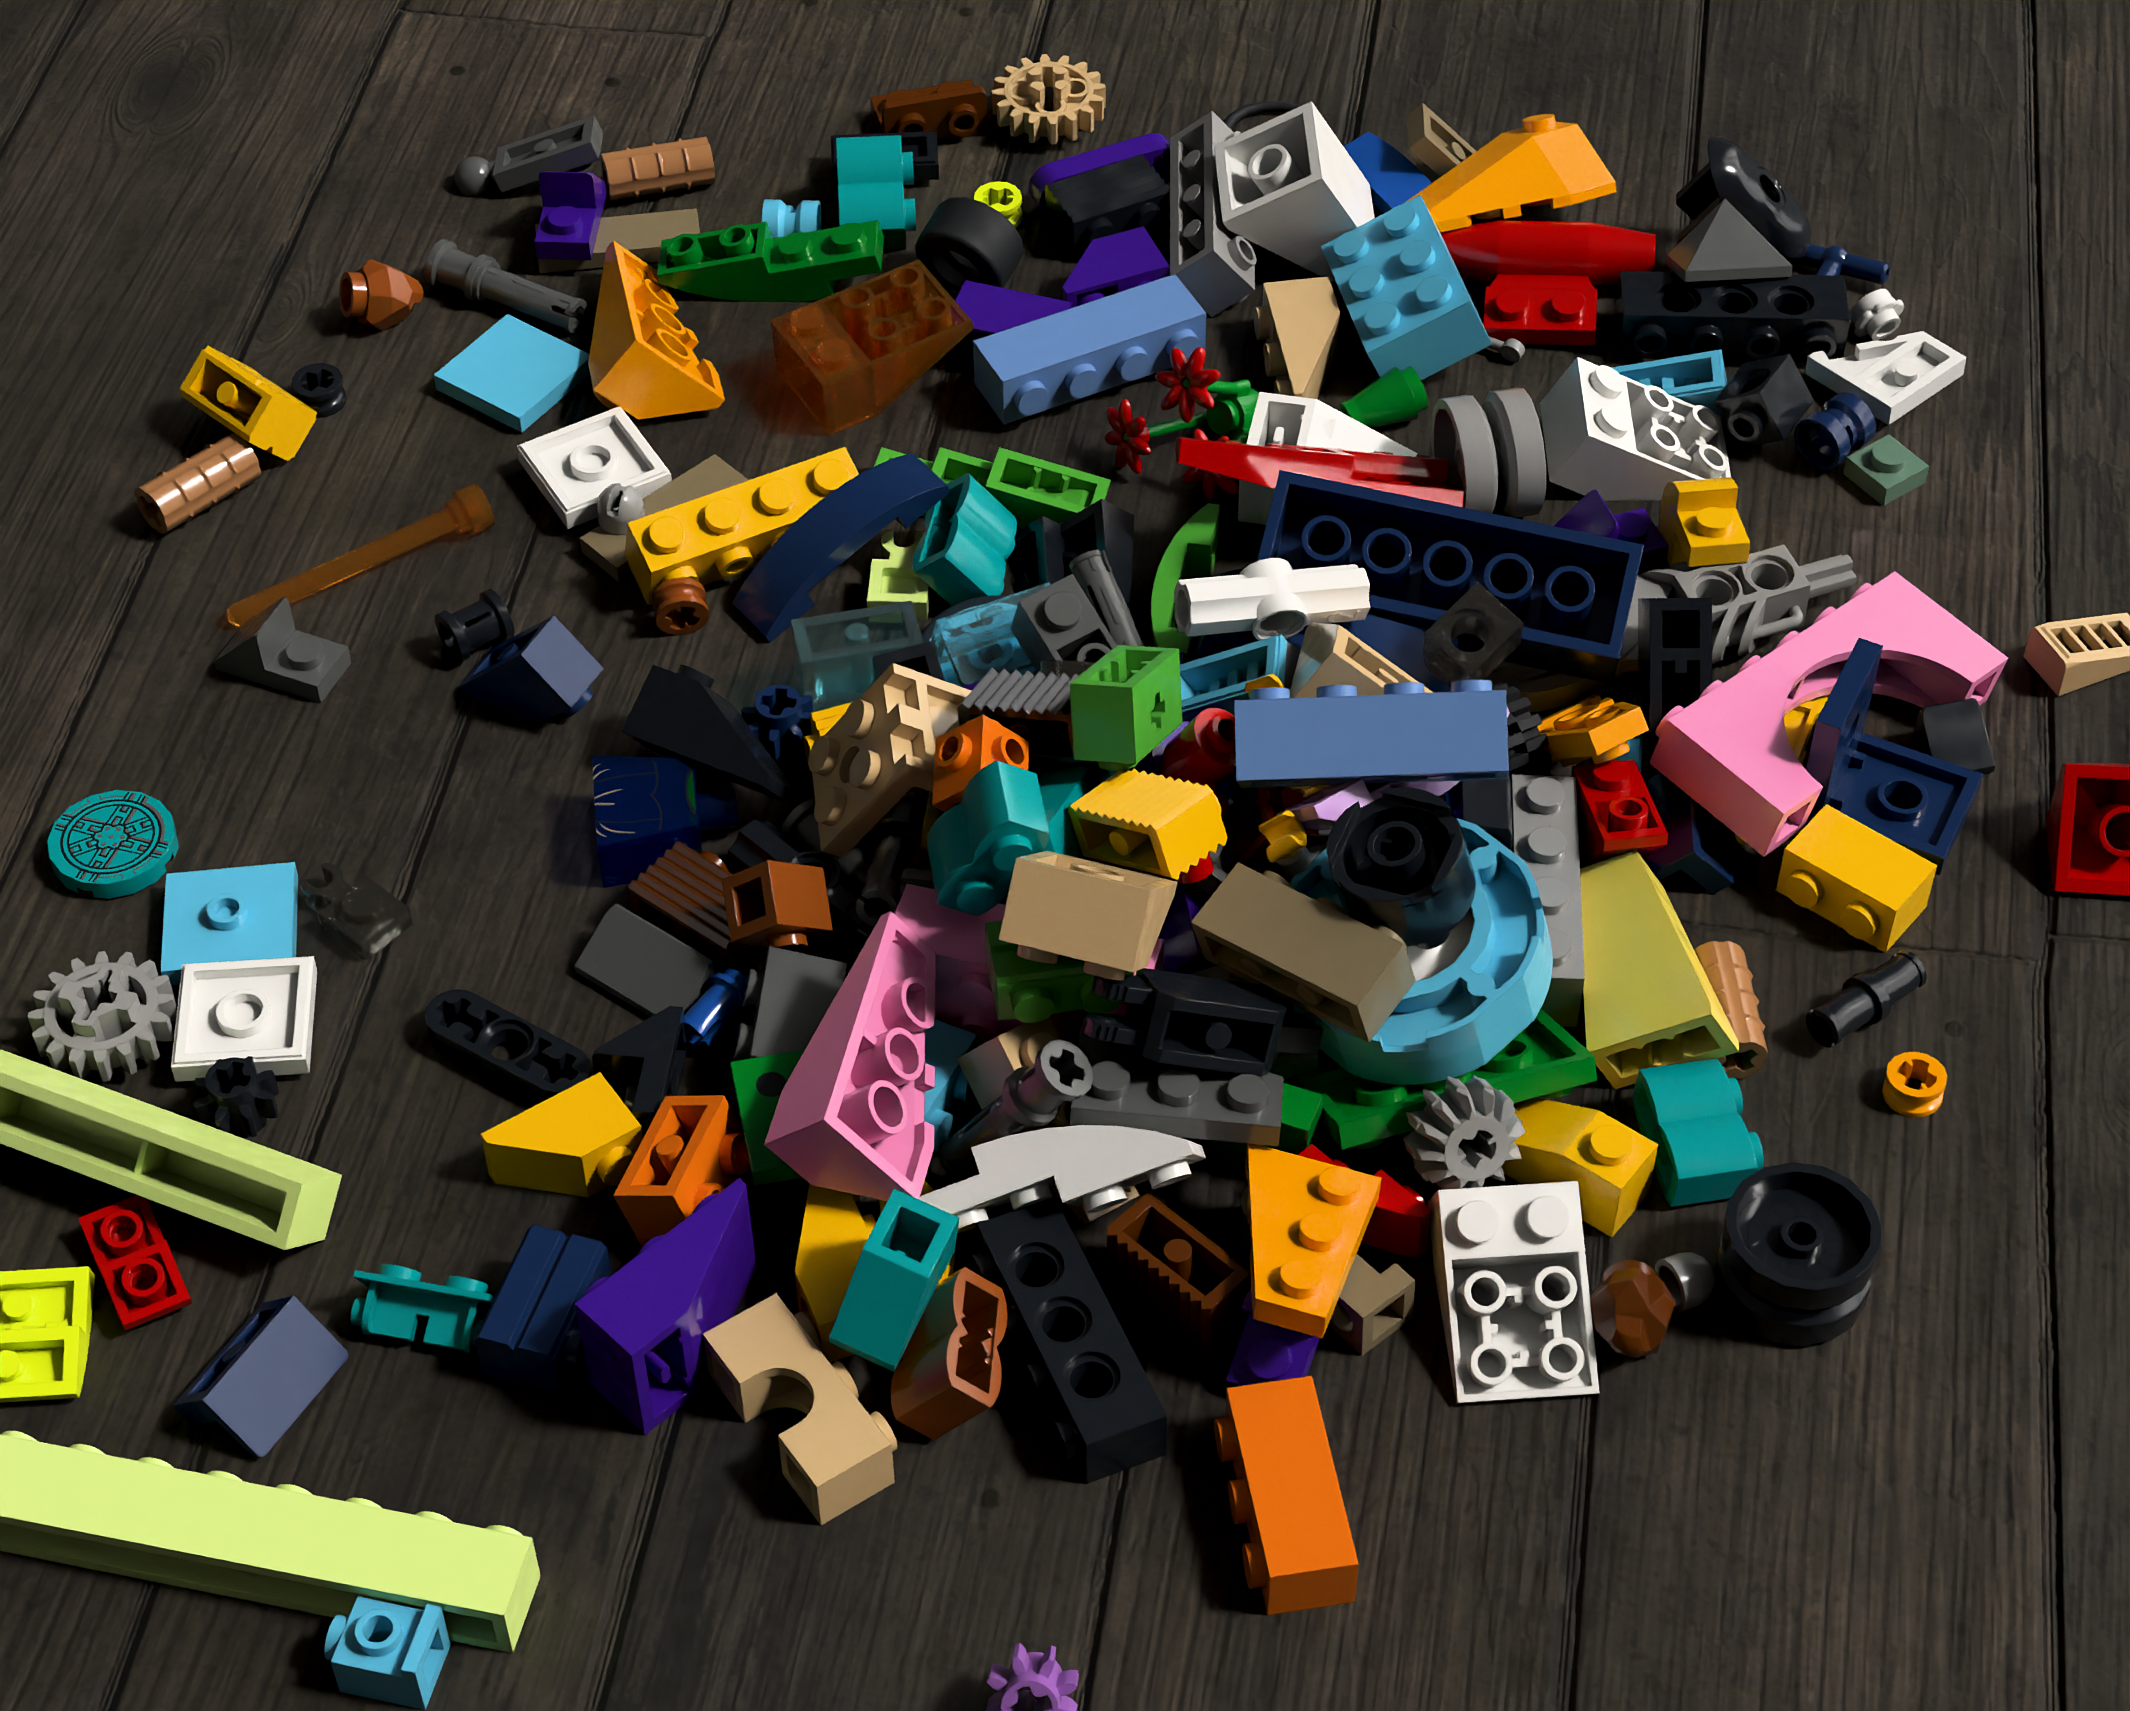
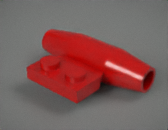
M1499 220L1440 232L1462 280L1490 285L1486 287L1483 325L1489 337L1504 342L1512 338L1520 341L1522 344L1595 346L1598 289L1594 287L1618 284L1620 271L1654 272L1656 234L1593 222Z

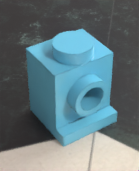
M357 1596L349 1617L338 1614L332 1620L327 1632L324 1652L325 1658L331 1660L340 1692L426 1710L451 1642L440 1606L426 1604L425 1609L420 1610Z

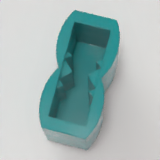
M901 135L836 138L840 226L846 223H863L878 220L884 235L883 250L906 249V232L916 231L915 198L904 199L903 186L914 185L913 152H902Z
M967 473L948 483L947 486L951 492L926 512V531L916 547L912 562L913 571L951 606L971 598L991 595L1000 596L1004 589L1005 560L1014 550L1016 543L1014 539L1017 531L1016 517Z
M995 761L981 769L968 782L962 794V803L947 810L936 820L927 836V850L938 905L974 916H979L989 911L1009 891L1016 858L1045 850L1049 840V829L1037 773Z
M1717 1058L1639 1069L1632 1096L1634 1109L1642 1135L1658 1144L1654 1167L1662 1192L1671 1207L1731 1198L1741 1181L1763 1168L1764 1156L1761 1141L1756 1132H1748L1741 1118L1743 1098L1739 1083L1736 1078L1727 1077L1722 1064Z

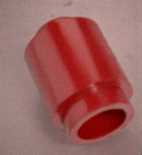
M1208 708L1200 712L1166 745L1160 766L1161 773L1165 779L1171 776L1174 781L1180 778L1183 783L1187 780L1191 783L1210 781L1216 787L1236 770L1235 716L1220 708Z

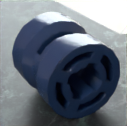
M1845 392L1837 394L1821 407L1820 411L1809 414L1797 424L1794 431L1796 447L1801 456L1815 468L1821 470L1833 469L1849 456L1850 451L1859 450L1875 436V417L1867 404L1859 397Z

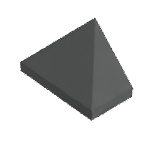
M1723 199L1667 254L1666 266L1684 282L1792 276V265L1726 199Z

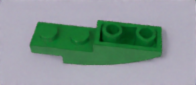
M878 220L863 223H846L839 227L806 233L794 232L777 238H772L767 222L749 225L738 224L726 229L698 234H681L674 238L662 240L657 277L662 285L717 299L741 302H807L834 298L836 280L881 272L884 235Z

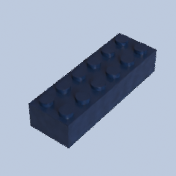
M1280 470L1257 561L1268 558H1281L1289 562L1292 570L1356 564L1358 568H1365L1370 583L1369 612L1377 617L1414 627L1429 628L1436 633L1458 638L1457 652L1613 684L1644 545Z

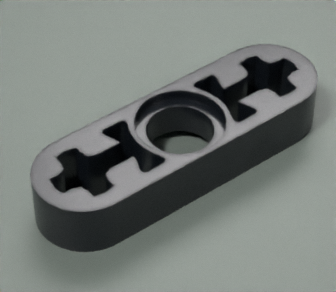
M457 989L443 992L433 998L426 1008L425 1020L430 1042L438 1052L535 1104H539L592 1076L590 1061L581 1049L470 991ZM465 1018H467L469 1020L470 1027L461 1022ZM448 1021L453 1023L449 1027L445 1026ZM507 1041H517L527 1046L522 1055L511 1060H501L491 1055L496 1046ZM570 1073L573 1074L574 1079L569 1080L565 1077ZM549 1075L558 1080L554 1084L550 1083Z

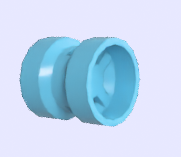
M765 199L762 209V222H767L772 238L787 236L794 232L806 233L822 230L820 201L802 200L797 205L796 210H793L792 205H786L782 200Z

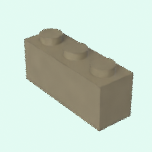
M1239 862L1191 921L1206 960L1253 984L1264 985L1271 993L1288 1000L1290 1003L1367 1042L1372 1040L1416 981L1406 951L1407 946L1394 931L1379 924L1371 928L1349 917L1347 912L1334 901L1324 897L1314 900L1294 890L1292 885L1280 875L1272 871H1264L1261 874Z

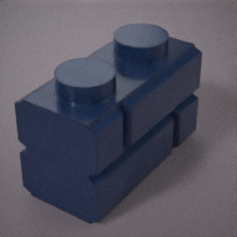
M532 1224L531 1228L528 1227L474 1338L480 1368L487 1377L514 1384L520 1381L526 1387L557 1394L558 1391H561L570 1370L579 1372L583 1369L586 1361L575 1303L583 1297L586 1290L594 1282L614 1274L611 1272L607 1247L601 1241L574 1234L566 1237L562 1231Z

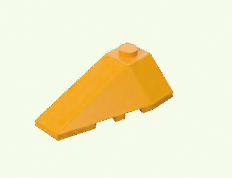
M1540 114L1524 118L1522 120V128L1501 133L1409 200L1421 195L1439 231L1445 232L1469 227L1472 225L1471 215H1474L1476 219L1500 217L1508 219L1522 216L1521 206H1538L1550 203L1551 208L1556 209L1616 193L1617 190L1615 180L1578 124L1556 122L1554 114Z
M614 240L606 248L588 361L594 395L607 408L613 409L621 406L623 410L638 420L719 408L725 401L719 374L712 362L704 358L699 362L694 354L693 349L699 341L694 332L684 327L674 316L679 307L666 285L660 284L657 270Z

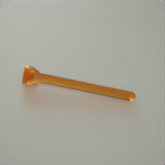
M476 483L470 484L453 492L452 499L444 503V510L230 605L226 612L227 620L233 626H243L246 621L283 597L288 598L289 603L293 604L452 531H456L459 535L467 531L471 535L477 534L495 525L490 504L481 488Z

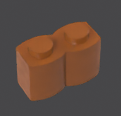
M966 1267L938 1283L902 1355L903 1360L898 1364L893 1374L891 1404L897 1421L932 1440H936L989 1409L995 1403L1000 1392L1002 1379L1001 1362L997 1346L1004 1337L1008 1317L1006 1299L1001 1287Z

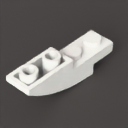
M1103 1125L1044 1128L1005 1136L971 1147L980 1174L922 1195L919 1200L959 1217L958 1234L977 1228V1223L988 1220L989 1218L986 1213L988 1210L1010 1202L1013 1210H1017L1052 1198L1053 1194L1050 1187L1057 1185L1062 1203L1074 1206L1084 1204L1087 1213L1104 1210L1127 1200L1124 1189L1149 1180L1152 1189H1157L1190 1177L1192 1174L1189 1165L1206 1159L1202 1145L1151 1130Z

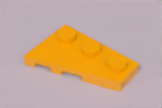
M1597 694L1542 719V724L1537 726L1540 734H1547L1549 745L1544 746L1543 749L1551 754V764L1561 761L1563 767L1580 763L1591 757L1594 764L1617 758L1630 750L1627 743L1628 740L1649 730L1640 706L1626 702L1614 704L1613 699L1607 697L1601 700L1600 695Z
M1247 1143L1245 1173L1246 1179H1248L1247 1213L1251 1237L1250 1273L1253 1319L1323 1339L1378 1201L1382 1178L1270 1147Z

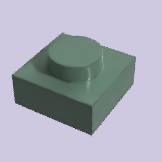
M1888 434L1847 456L1843 474L1878 503L1885 506L1925 484L1929 465Z

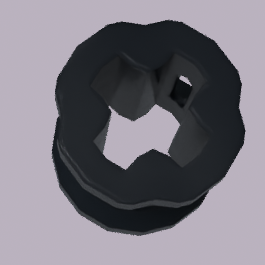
M492 589L480 593L479 601L452 614L444 610L436 614L434 619L444 647L458 663L469 659L471 650L496 638L502 641L508 640L515 633L511 616L505 604Z

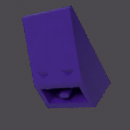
M740 1178L719 1194H712L704 1198L689 1217L667 1234L658 1235L649 1240L634 1259L612 1276L603 1277L594 1282L586 1290L583 1297L575 1303L590 1385L644 1435L648 1434L700 1392L708 1374L703 1333L734 1316L755 1270L756 1260L747 1186Z

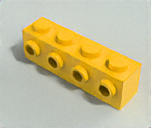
M846 447L628 522L625 557L647 604H653L652 594L655 588L670 579L691 578L704 586L754 568L773 544L809 509L841 485L859 475Z

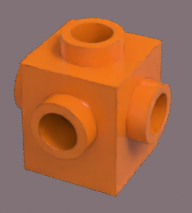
M984 714L937 737L934 756L932 805L946 812L962 803V794L968 782L981 769L995 761L1028 770L1029 741Z

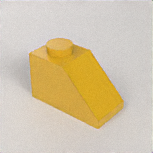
M601 1072L481 1133L488 1172L495 1184L590 1197L609 1186L619 1185L643 1139L640 1123Z

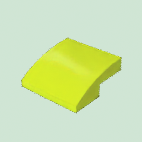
M89 1266L0 1271V1403L80 1397L87 1363L94 1300L95 1274Z

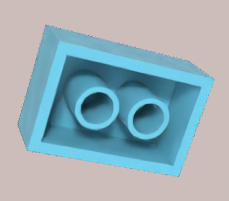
M1421 195L1392 208L1390 211L1321 246L1366 353L1380 377L1393 367H1397L1399 370L1412 367L1420 379L1423 380L1492 345L1445 241Z

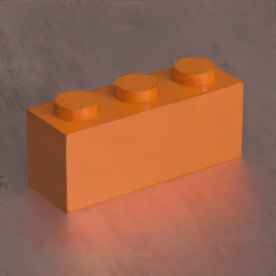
M1312 1376L1226 1388L1225 1417L1214 1419V1431L1219 1459L1221 1462L1232 1461L1236 1475L1235 1480L1228 1481V1494L1233 1521L1235 1525L1247 1523L1251 1543L1242 1545L1243 1564L1248 1587L1250 1589L1261 1587L1267 1615L1355 1602L1359 1563Z

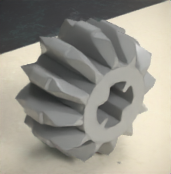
M1447 1075L1444 1091L1439 1095L1433 1091L1423 1089L1424 1101L1427 1105L1424 1110L1406 1112L1409 1119L1408 1123L1414 1130L1403 1138L1406 1150L1414 1158L1415 1170L1425 1181L1430 1180L1432 1183H1436L1442 1190L1461 1189L1463 1186L1466 1188L1483 1187L1485 1178L1489 1176L1505 1182L1504 1171L1501 1166L1504 1161L1522 1159L1519 1147L1513 1141L1526 1132L1522 1121L1514 1114L1516 1110L1513 1106L1514 1102L1502 1090L1493 1088L1485 1079L1478 1078L1475 1075L1465 1085L1458 1078H1452Z

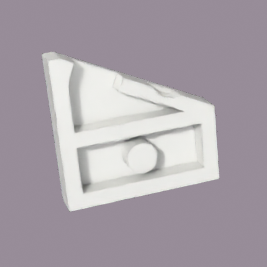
M1920 331L1900 335L1889 341L1874 340L1856 344L1854 355L1829 360L1824 351L1813 352L1807 358L1805 374L1837 394L1843 392L1854 394L1867 404L1873 416L1890 425L1964 374L1966 357L1929 334Z

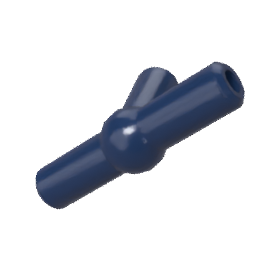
M1809 244L1808 252L1803 258L1783 256L1789 262L1817 268L1814 275H1845L1883 284L1887 281L1890 272L1888 263L1849 254L1840 246L1825 248Z

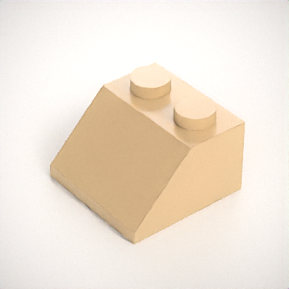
M1051 851L1017 857L998 940L1018 944L1016 955L1028 960L1057 964L1059 955L1085 961L1083 968L1085 973L1112 980H1124L1126 971L1135 972L1147 967L1174 898L1177 881Z

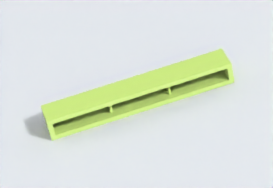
M0 1049V1144L282 1250L325 1240L342 1178L341 1174Z
M5 1431L0 1434V1551L329 1617H335L338 1614L349 1617L357 1596L424 1610L426 1604H431L442 1608L450 1641L509 1653L514 1652L541 1576L532 1537L523 1536L520 1532L510 1527L491 1525L487 1528H480L452 1522L447 1517L435 1512L422 1511L415 1515L383 1509L378 1504L363 1498H349L346 1501L312 1495L309 1491L291 1484H281L275 1488L244 1482L237 1476L224 1471H210L207 1474L177 1469L165 1461L152 1457H143L136 1461L106 1455L99 1449L85 1444H73L70 1447L38 1442L33 1437L18 1431Z

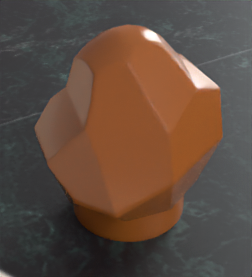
M368 260L357 272H344L339 285V302L343 315L345 317H357L358 322L381 331L404 321L410 314L413 304L421 303L424 297L423 288L418 280L395 267L374 260Z

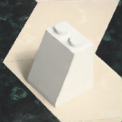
M1311 101L1214 146L1222 222L1228 230L1321 277L1330 276V280L1333 282L1335 278L1321 246L1375 217L1369 182Z

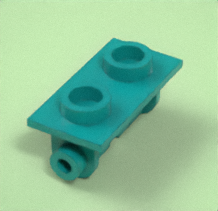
M380 1264L378 1274L354 1271L353 1277L369 1288L366 1299L357 1297L351 1310V1324L360 1326L363 1334L413 1342L420 1316L429 1318L423 1340L426 1345L464 1351L470 1354L476 1352L474 1338L494 1299L491 1294L487 1293L488 1284L460 1276H447L445 1286L420 1282L422 1273L392 1264Z

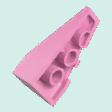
M891 911L881 915L785 1084L764 1143L767 1148L813 1186L888 1201L893 1189L914 1198H920L934 1150V1125L925 1122L924 1116L925 1091L935 1088V1067L925 1063V1030L935 1025L936 952Z

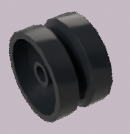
M1796 1162L1764 1167L1741 1181L1727 1204L1723 1223V1235L1719 1241L1714 1273L1716 1281L1714 1286L1723 1308L1742 1328L1769 1342L1802 1347L1828 1342L1853 1327L1866 1305L1871 1287V1276L1876 1269L1881 1251L1882 1222L1872 1200L1851 1179L1824 1166Z

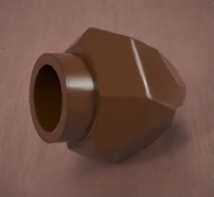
M1624 1260L1614 1263L1605 1270L1601 1283L1596 1286L1590 1297L1593 1326L1614 1352L1635 1358L1658 1352L1668 1329L1675 1300L1652 1267L1636 1260Z

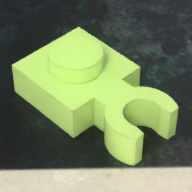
M886 530L883 533L881 539L883 559H872L867 595L868 618L928 620L931 587L913 571L912 567L913 556L924 531H916L915 542L908 547H899L894 544L893 530Z

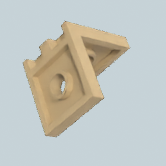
M892 663L859 699L854 700L849 705L846 713L824 736L819 737L814 742L810 750L808 765L813 777L815 794L814 817L818 822L822 852L843 858L913 786L933 792L936 738L959 727L957 707L972 690Z

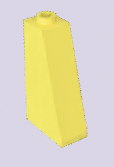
M1634 850L1580 868L1586 1049L1595 1056L1596 1066L1614 1089L1635 1084L1639 1069L1715 1059L1739 1052L1738 1039L1664 887L1638 851Z

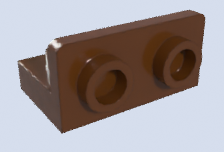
M972 80L948 81L941 85L908 91L897 90L890 94L870 97L871 115L878 133L937 131V143L987 134L986 93L982 86H974Z

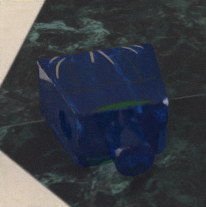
M592 757L597 850L603 888L628 884L632 880H637L640 873H646L649 865H655L657 858L663 857L667 849L672 850L675 842H681L700 854L703 851L701 831L739 827L735 790L698 793L694 762L687 758Z

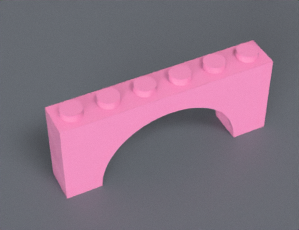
M1894 571L1873 586L1870 583L1862 585L1852 595L1850 600L1838 609L1832 606L1828 607L1816 618L1812 626L1801 633L1795 630L1791 631L1766 656L1762 658L1758 655L1751 657L1740 668L1738 673L1726 682L1714 681L1703 691L1698 700L1686 708L1679 705L1670 710L1656 729V736L1659 737V741L1649 763L1764 857L1804 828L1823 788L1807 772L1795 756L1786 735L1784 716L1804 702L1830 695L1858 638L1883 645L1872 693L1901 699L1921 708L1975 698L1980 706L1987 701L2008 657Z

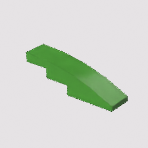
M881 447L874 467L906 454ZM942 447L938 451L935 462L919 458L946 484L969 473L1016 517L1017 528H1023L1041 516H1045L1060 524L1098 500H1105L1111 482L1110 479L1001 447L998 449L994 463Z

